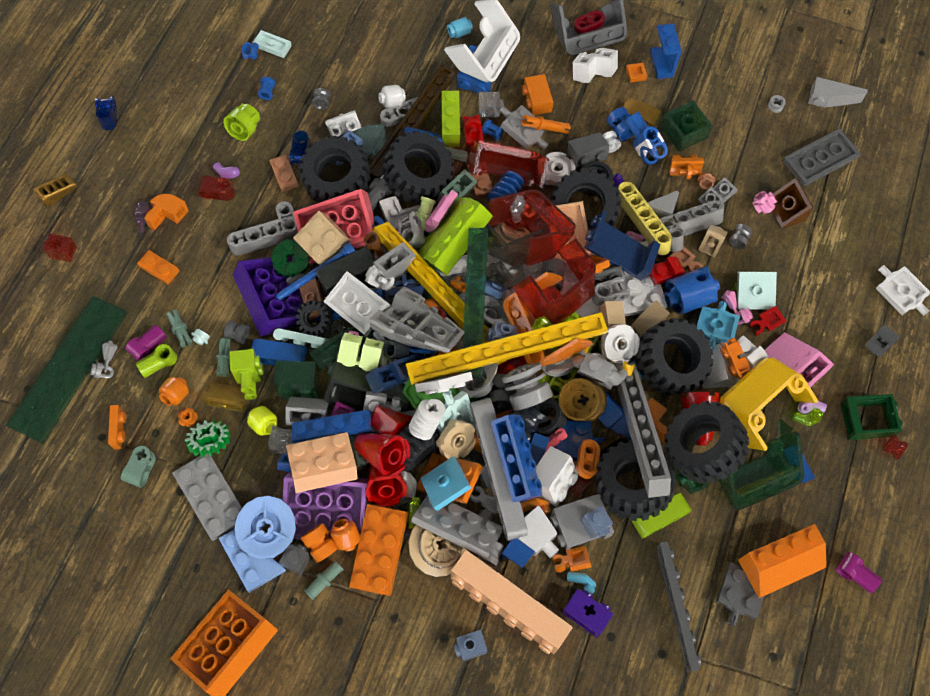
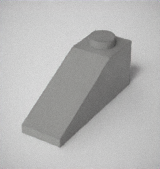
M817 77L811 87L808 104L826 108L861 103L868 90Z

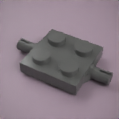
M731 562L728 563L716 602L731 611L727 623L736 626L739 615H745L754 620L758 618L764 596L758 598L743 568Z

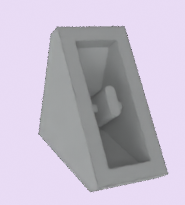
M675 191L648 202L659 219L673 214L679 192Z
M403 242L373 262V265L386 278H398L402 276L416 255Z

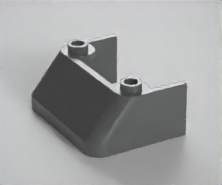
M610 0V3L604 4L599 10L605 15L603 26L582 34H578L575 32L574 27H570L569 20L564 18L562 5L550 2L554 30L565 52L575 55L624 40L627 36L623 0Z

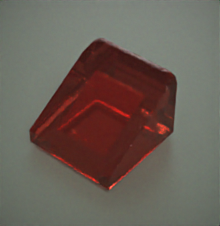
M578 474L576 483L571 485L568 490L579 498L591 484L592 479L582 478Z

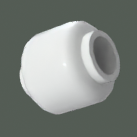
M399 85L384 86L381 93H379L380 103L385 108L401 106L405 102L404 89H401Z

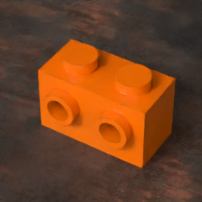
M545 74L525 77L524 85H522L523 96L526 95L527 109H530L533 115L551 113L553 99Z

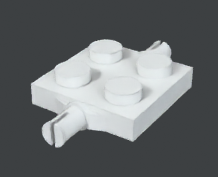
M885 265L878 270L886 278L876 289L901 315L915 308L923 316L930 311L922 304L923 300L930 295V291L905 266L895 272H891Z

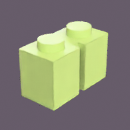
M344 333L341 339L337 362L348 367L359 365L365 371H372L379 366L384 342L366 338L361 357H359L362 337Z

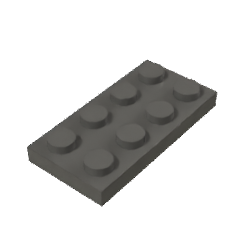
M839 128L784 157L782 162L798 179L800 184L805 187L860 157L861 153Z

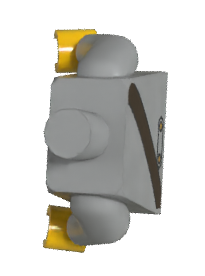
M591 346L574 355L572 359V365L579 368L576 374L610 390L613 385H619L627 376H631L635 364L628 365V361H624L622 368L618 371L612 363L588 353Z

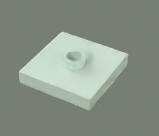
M738 272L736 309L769 310L776 306L777 272Z

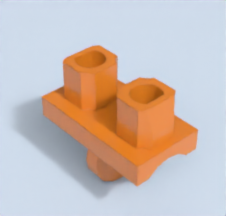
M673 155L669 174L670 176L685 175V179H691V175H701L704 158H699L697 155H690L688 158Z

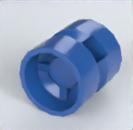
M625 107L614 110L607 117V123L616 132L620 141H625L634 135L625 121L631 116Z

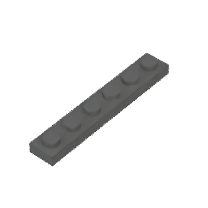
M668 541L660 542L656 546L686 672H695L700 670L701 658L699 653L695 651L694 644L696 639L694 632L690 631L689 628L690 615L688 610L684 608L683 601L685 600L683 589L679 588V571L677 567H674L672 560L674 559V551L672 547H669Z

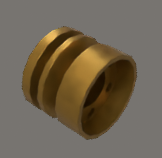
M582 378L567 382L561 388L559 394V406L562 412L568 418L578 421H593L599 418L605 412L608 404L604 388L593 381ZM585 397L589 398L586 404L583 403V400L586 399Z

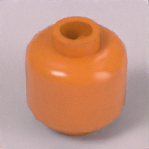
M169 377L159 388V398L168 406L179 405L189 393L187 382L181 377Z
M340 519L333 524L330 535L337 548L345 551L355 549L360 541V534L355 523L348 519Z

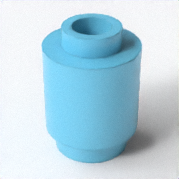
M466 17L452 21L447 25L451 38H459L470 34L471 29H473L471 20Z

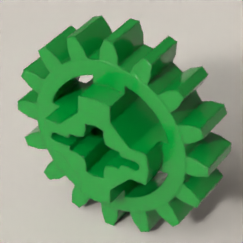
M205 420L202 425L197 423V428H190L191 433H187V439H185L189 452H193L194 456L200 454L201 458H204L206 454L212 457L214 452L220 453L219 449H226L225 444L230 443L229 438L231 436L227 425H223L222 421L215 423V420H212L210 423H207Z

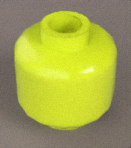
M259 406L250 411L247 423L258 435L264 436L271 434L276 429L277 417L265 406Z

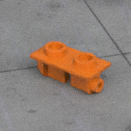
M734 337L727 340L729 344L727 342L720 343L722 347L720 352L723 358H727L729 362L728 370L730 374L735 376V378L742 379L741 374L745 376L751 368L745 356L738 359L737 356L744 352L739 341Z

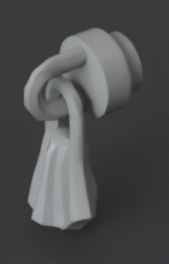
M112 341L102 344L104 365L97 362L91 366L90 375H93L94 378L101 377L107 379L113 376V368L108 366L118 347ZM102 369L104 373H106V371L109 370L110 374H101Z

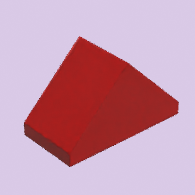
M377 405L371 416V425L382 434L398 435L410 424L413 417Z

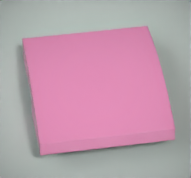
M451 190L448 196H443L425 223L426 232L429 233L436 230L457 199L458 193Z

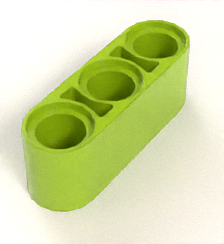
M682 493L673 496L665 511L660 510V515L656 517L651 515L648 520L642 521V518H637V521H632L643 539L689 514L692 509Z

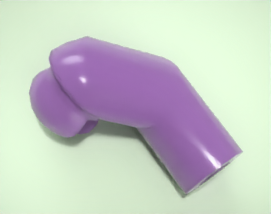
M219 162L213 165V169L223 179L235 178L240 174L237 167L224 168Z

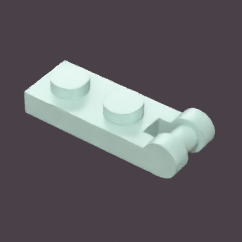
M276 329L273 333L276 340L284 342L293 339L294 344L304 346L305 342L311 343L312 348L321 350L323 346L330 347L331 340L284 329Z

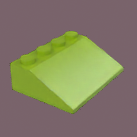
M458 197L436 230L428 235L423 247L416 252L429 266L447 276L493 216L481 203L471 198Z

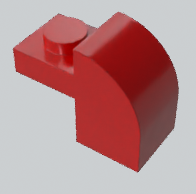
M673 256L667 257L664 262L654 264L649 276L654 285L661 283L665 285L667 280L683 275L686 272L678 257Z

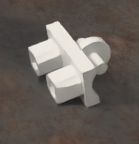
M355 110L345 114L341 113L339 116L325 121L331 136L338 137L347 131L352 132L361 128Z
M374 265L369 268L365 275V282L378 289L382 288L386 293L390 289H397L395 281L402 280L394 277L386 278Z

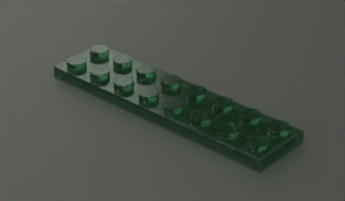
M93 296L6 426L43 444L89 374L92 364H95L102 354V344L111 340L128 314L126 310Z

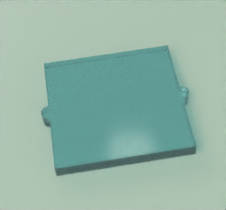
M383 124L367 125L355 130L356 135L363 141V144L360 146L365 154L375 155V153H379L386 143Z

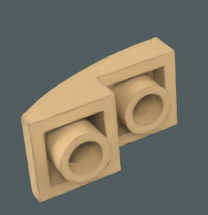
M656 300L630 327L633 328L640 338L642 334L646 333V330L664 321L670 313Z

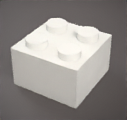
M552 446L549 447L536 466V473L542 484L541 491L543 494L539 498L557 507L565 499L568 489L576 483L578 473L571 456Z

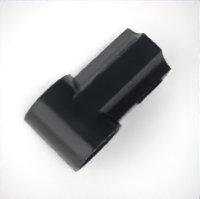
M374 331V339L384 342L383 355L385 358L399 360L409 356L410 350L408 345L389 339Z

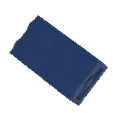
M603 211L600 215H595L590 223L592 226L591 230L585 236L586 243L584 248L599 257L609 259V263L616 267L622 265V271L640 281L651 273L660 244L653 241L646 247L604 222L607 212Z

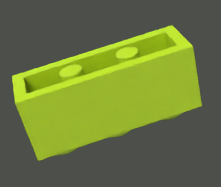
M442 91V139L446 147H460L459 91Z

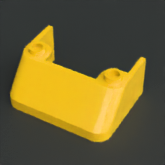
M766 357L762 359L732 386L719 401L721 405L728 406L746 428L747 436L749 437V445L747 447L750 449L763 451L768 449L758 433L765 425V416L761 409L785 387L795 402H818L804 377L776 358Z

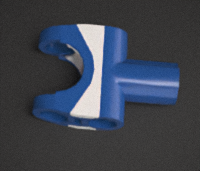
M636 112L625 120L635 136L633 146L645 164L653 165L658 159H662L667 155L668 149L659 131L655 127H648L640 112ZM657 146L663 149V155L659 156L656 149ZM647 153H650V155L653 158H655L654 161H649L647 159Z

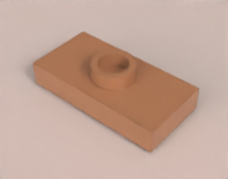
M314 278L300 287L304 304L307 301H324L317 279ZM316 310L312 311L309 319L312 320L320 316V313Z

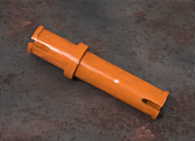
M524 115L522 118L526 120H521L522 126L532 127L539 131L543 129L568 134L570 131L565 129H571L569 123L548 120L541 116L532 117Z

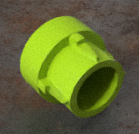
M242 103L224 118V127L235 139L246 141L255 132L257 123L260 121V115L253 106Z

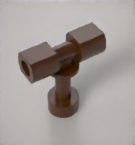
M371 232L364 237V243L367 248L375 251L374 258L376 260L389 252L376 233Z

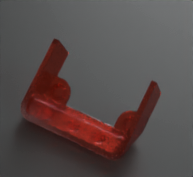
M472 138L469 170L472 172L471 174L482 176V173L486 172L503 176L506 171H512L522 177L524 185L533 186L536 184L543 188L550 159L536 151Z
M527 190L490 199L489 212L493 217L487 223L488 227L505 223L513 230L525 227L534 236V238L529 240L525 262L527 266L553 259L575 233L576 224L538 190Z
M577 238L557 251L579 280L565 294L561 295L552 286L542 290L531 275L512 287L536 320L544 316L554 325L563 323L593 297L596 265Z

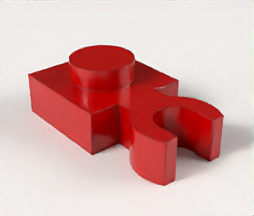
M774 306L759 315L761 321H752L749 327L758 326L759 330L755 332V336H759L765 328L770 332L783 325L786 320L779 309Z

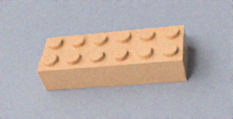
M467 550L451 570V579L454 586L460 590L466 589L470 592L469 596L478 603L480 601L485 603L488 611L494 615L500 614L505 618L503 621L512 628L515 626L522 631V636L529 641L534 639L540 644L538 647L547 654H550V652L555 654L573 628Z

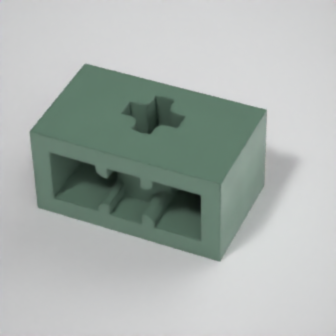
M464 169L440 192L436 200L440 202L444 195H449L451 190L458 193V197H465L478 181Z

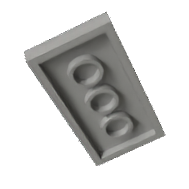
M208 454L204 458L199 456L172 473L212 541L235 528V522L242 507L212 457Z
M428 495L413 515L411 521L486 559L503 530L502 526L452 502L436 511Z

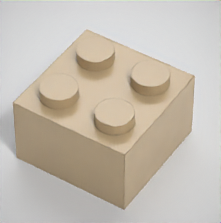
M318 211L294 236L296 242L319 265L339 253L340 249L343 248L342 245L351 241L335 222L321 211Z

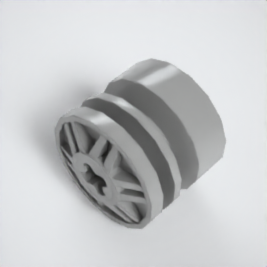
M540 362L519 366L501 377L503 383L512 381V383L505 386V390H516L509 397L513 410L534 406L553 396L548 382H538V380L545 376V372L535 373L543 368Z

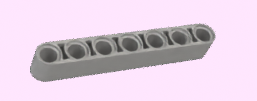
M490 398L470 402L471 415L505 537L509 541L527 536L528 529L520 502L512 501L491 421L497 419Z

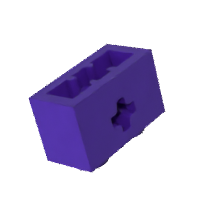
M577 589L562 614L598 638L613 616V613L610 612L611 608L603 602L598 603L593 600V596L588 591ZM591 608V614L587 616L585 609Z

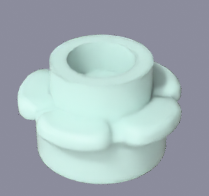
M196 329L194 333H191L194 336L192 340L201 346L203 343L208 344L210 336L205 332Z

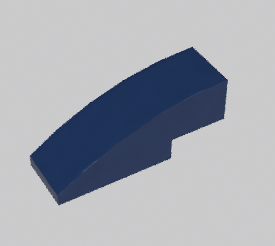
M418 353L369 372L365 377L373 394L407 382L410 378L406 364L426 359L424 354Z

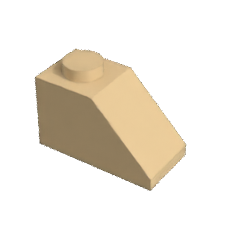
M710 225L698 250L715 258L728 232L718 226Z

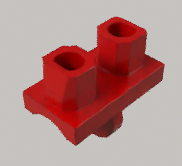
M480 115L472 117L462 116L466 145H469V148L479 147V144H484Z

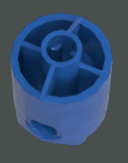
M707 266L667 280L665 284L666 293H664L666 304L679 315L718 301L717 290L720 289V284L717 279H713Z

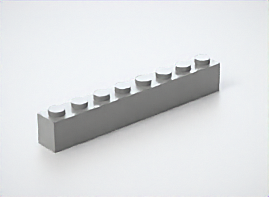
M615 364L618 371L622 368L623 364ZM635 365L632 375L627 376L616 387L648 498L670 495L671 476Z

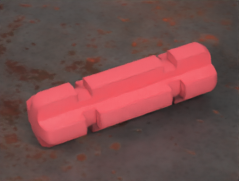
M559 428L554 432L555 434L552 433L548 436L549 442L545 453L550 446L555 447L560 443L559 440L563 441L567 438L568 435L565 429Z

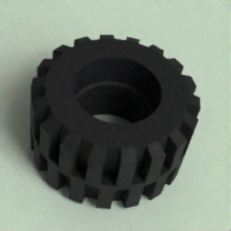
M409 425L398 434L406 439L410 446L409 459L406 458L404 465H406L404 471L416 468L437 448L436 441L440 437L436 430L429 440H422L413 436L409 431Z

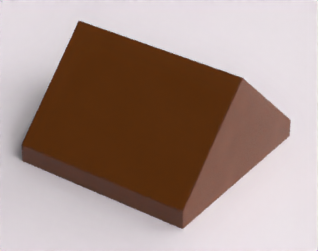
M794 178L773 193L777 202L774 203L775 208L772 211L781 228L806 221L814 208L797 178Z

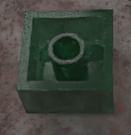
M693 100L665 113L660 127L680 152L707 139L713 125Z
M275 362L273 383L279 397L289 400L290 397L318 398L320 375L316 362Z

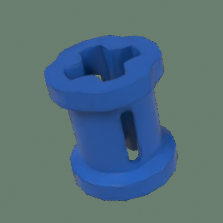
M262 77L260 80L261 87L257 92L258 97L263 100H271L273 97L272 90L276 82L270 77Z
M489 119L482 128L484 135L488 134L494 137L496 141L501 138L504 131L501 127L491 123Z

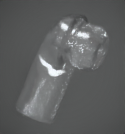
M517 195L514 198V202L510 207L514 222H520L522 219L521 212L525 207L526 201L521 195Z

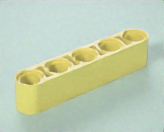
M630 182L621 183L618 189L622 208L649 244L653 241L660 244L657 254H668L671 248L672 236L637 188Z

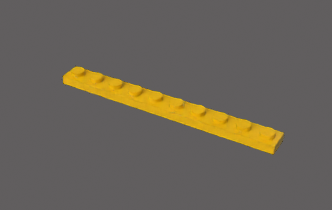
M389 222L374 227L372 232L379 236L381 242L389 251L403 242L416 255L407 268L411 275L477 345L487 343L486 333L489 328ZM504 360V361H501V362H497V366L500 365V364H502L503 362H505V361H507V360Z
M601 312L406 364L411 385L568 344L576 338L587 339L606 334L608 329Z

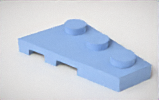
M235 529L219 538L249 593L286 571L273 558L259 559L249 556L240 548L235 538Z

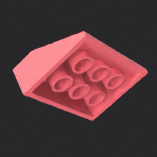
M362 189L293 212L298 232L318 211L327 214L351 239L349 243L355 250L366 246L364 237L371 233L375 227L368 193ZM309 255V265H310V264H313V263H317V262Z

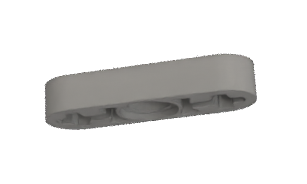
M418 97L403 102L401 106L397 105L384 109L380 113L382 125L391 127L399 124L406 115L399 113V111L402 109L409 111Z

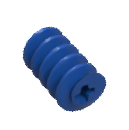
M506 171L487 195L489 203L496 210L503 212L505 206L509 205V201L513 200V196H516L517 191L524 185L522 177L515 172Z

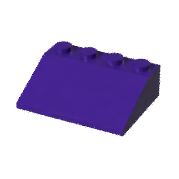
M290 256L286 257L287 262L292 261ZM271 257L239 261L232 275L260 337L272 335L276 329L287 330L297 326L296 321H299V318H296V315H299L297 310L302 308L301 305L304 304L300 288L284 299L278 300L276 294L288 287L286 283L287 277H283L275 271Z

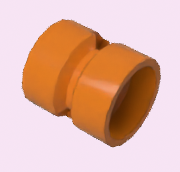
M323 523L312 528L300 538L306 548H311L310 554L316 563L327 558L338 549L332 538L328 537L329 531Z

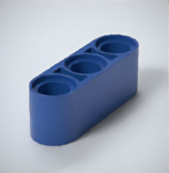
M254 339L251 349H254L256 356H260L261 363L294 369L304 368L308 350L302 345L263 339Z

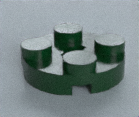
M285 239L274 248L271 261L275 271L281 276L288 278L300 273L303 274L307 270L309 254L296 241ZM293 255L295 261L287 262L286 257Z

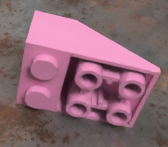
M785 332L764 350L768 357L776 358L801 374L810 388L834 365L819 350Z

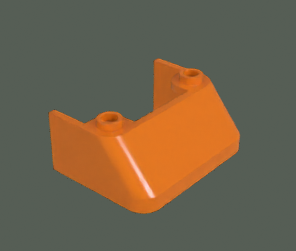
M545 272L504 300L503 309L510 325L517 326L518 334L532 331L534 322L539 317L544 316L541 310L546 308L551 301L548 289L563 280L562 276ZM576 338L555 352L549 348L524 355L528 364L540 362L542 366L567 360L593 345L590 340Z

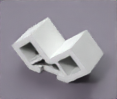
M599 48L596 49L595 53H579L573 61V80L589 83L595 74L602 75L603 77H612L618 69V50Z

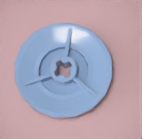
M271 496L257 497L246 503L238 513L235 522V538L240 548L249 556L259 559L274 558L284 552L288 545L291 544L296 531L295 516L291 508L281 499ZM265 523L271 526L268 528V532L262 530L265 527Z

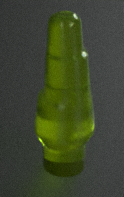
M412 497L409 505V529L414 528L415 524L411 521L413 515L420 507V498Z

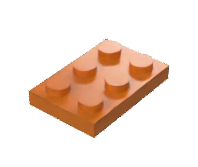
M432 453L421 477L447 461L448 458ZM457 459L471 489L453 501L467 504L483 467L479 463ZM420 479L416 489L427 494Z

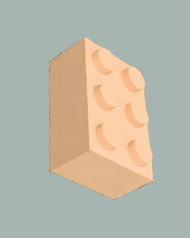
M348 432L286 445L296 493L357 479L356 463Z

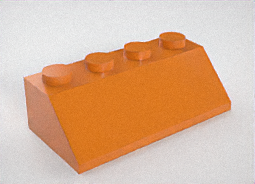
M814 524L749 552L738 559L756 595L758 598H761L826 568V542Z

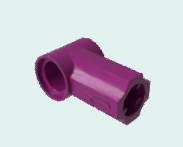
M154 325L140 338L135 337L130 340L126 345V350L137 361H140L152 354V350L163 342L167 336L158 326Z
M851 552L846 553L836 568V572L847 580H853L870 594L881 584L882 578L863 565V560Z

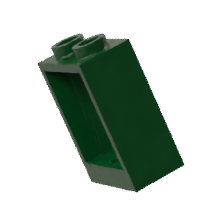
M893 394L846 397L840 403L848 440L895 437L902 432L903 424L901 419H899L897 412L898 404L894 400ZM882 405L887 429L863 431L857 407Z

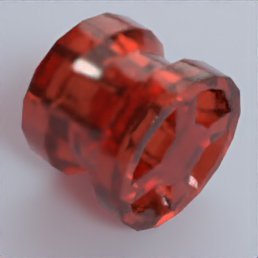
M893 434L884 445L883 451L891 453L895 459H899L908 447V443L900 441Z

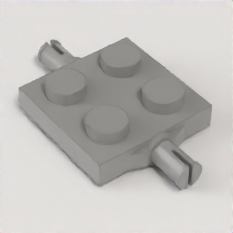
M521 105L516 111L510 112L505 106L501 107L499 112L506 117V120L500 127L526 150L536 143L543 150L548 146V143L541 138L546 130L542 129L539 131L532 127L522 126L521 120H526L522 118L524 115L535 117Z

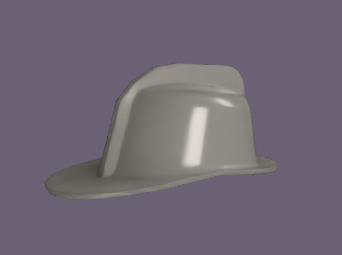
M488 295L478 298L476 302L478 309L477 317L488 328H491L495 321L510 325L503 305L498 299Z
M497 363L470 369L468 372H471L473 380L466 381V386L459 387V391L466 392L468 397L474 396L477 398L487 395L493 386V378L498 368Z

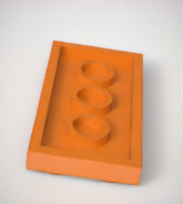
M367 504L349 588L391 596L408 512Z

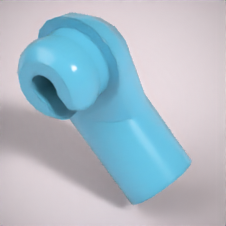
M568 572V582L583 584L584 590L590 594L595 592L596 582L586 573Z

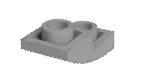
M724 177L713 188H709L699 197L698 201L701 204L711 201H721L724 203L737 192V188Z

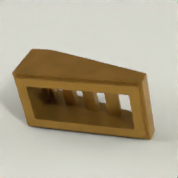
M66 173L39 185L33 190L41 201L49 207L78 186ZM67 181L69 185L65 186L63 182Z

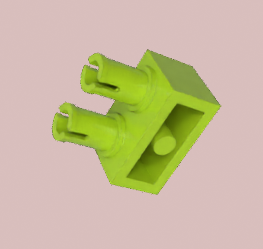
M254 349L230 351V370L237 384H241V392L245 393L244 398L248 400L256 399V382H261V375L264 374L260 356H256Z

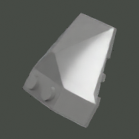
M405 286L396 293L391 307L385 313L378 310L369 319L371 328L382 336L411 347L449 353L465 333L449 318H442L437 313V308L434 306L430 308L424 303L425 298Z

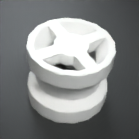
M609 131L603 134V137L609 144V153L621 147V142L617 139L616 132Z

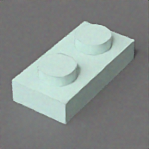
M262 30L253 41V43L256 42L259 45V49L282 58L285 57L292 46L291 41Z

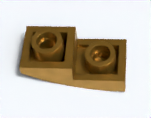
M628 98L623 106L630 115L640 112L646 124L652 127L655 126L662 114L660 110L651 105Z

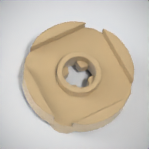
M452 419L437 439L436 446L441 454L448 459L453 456L464 458L472 451L475 445V428L464 420Z

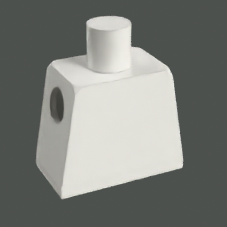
M537 506L525 517L528 535L517 539L534 550L533 556H536L543 550L549 558H552L559 551L551 542L556 537L557 532L542 509Z

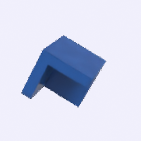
M516 538L510 541L503 551L501 558L507 562L511 560L523 568L533 556L534 550Z

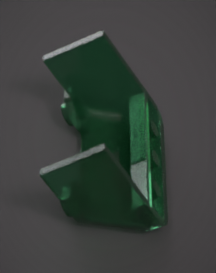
M782 419L778 420L780 437L769 442L766 456L738 467L734 474L731 472L727 475L728 478L724 480L718 479L730 503L738 510L745 509L799 485L804 479L800 434Z

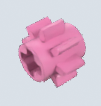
M762 191L754 197L755 202L752 204L758 213L762 211L764 214H767L775 208L774 203L777 201L771 192L767 194L765 191Z

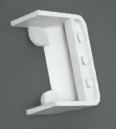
M498 0L475 1L474 4L483 16L480 21V30L484 38L474 54H472L466 44L445 47L444 51L461 72L484 82H493L519 43L520 33Z

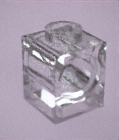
M479 92V115L481 117H499V110L503 107V99H500V92Z

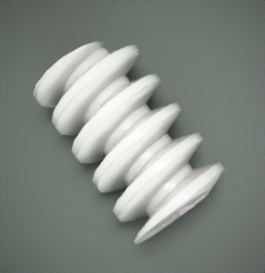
M438 399L421 401L409 424L410 433L422 440L431 439L445 413L444 404Z

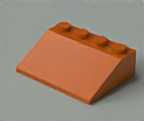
M228 589L170 659L210 696H225L276 634L278 629Z

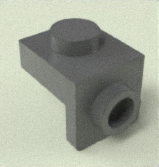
M884 325L865 346L869 348L870 352L880 358L899 339V336L888 326Z

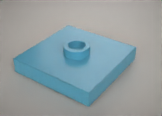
M455 456L420 478L436 511L471 489Z

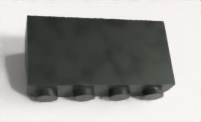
M337 354L324 398L329 404L335 405L336 402H340L354 408L355 412L363 411L366 392L372 391L365 377L371 371H365L359 365L345 366L337 362ZM404 383L378 392L387 394L386 401L392 402L393 397H399L401 399L400 412H404L409 404V401L402 393L406 385Z

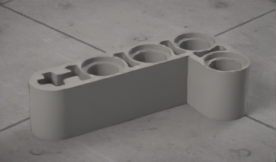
M286 201L280 202L276 206L277 220L229 234L227 243L230 251L234 255H243L280 244L285 239L294 240L298 229L292 205Z
M711 201L661 218V222L672 236L670 251L678 252L683 249L684 236L707 229L710 225L715 226L722 223L724 204L721 201Z

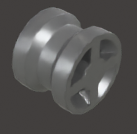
M324 88L315 89L313 94L315 98L312 100V105L319 110L328 109L331 98L330 91Z

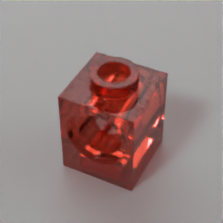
M52 233L49 234L48 239L45 240L43 250L49 258L71 262L77 248L72 238Z

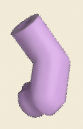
M820 401L817 403L800 402L798 404L799 412L804 414L812 410L824 413L827 408V404Z

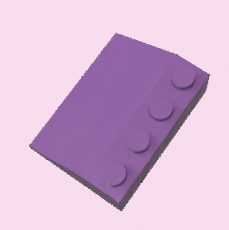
M288 472L284 477L283 502L291 508L295 516L296 531L293 539H300L305 533L321 523L329 531L328 537H331V528L340 519L353 521L361 535L368 502L365 491L368 478L357 477L356 480L296 493L292 473Z

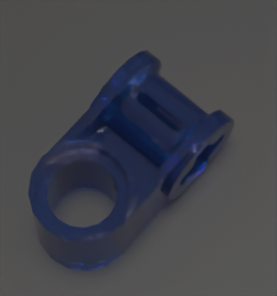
M110 96L107 99L95 98L96 117L104 130L114 129L117 125V104L114 96Z
M297 131L293 135L289 155L290 165H294V163L301 164V157L306 155L305 150L308 147L311 148L309 135L305 131Z

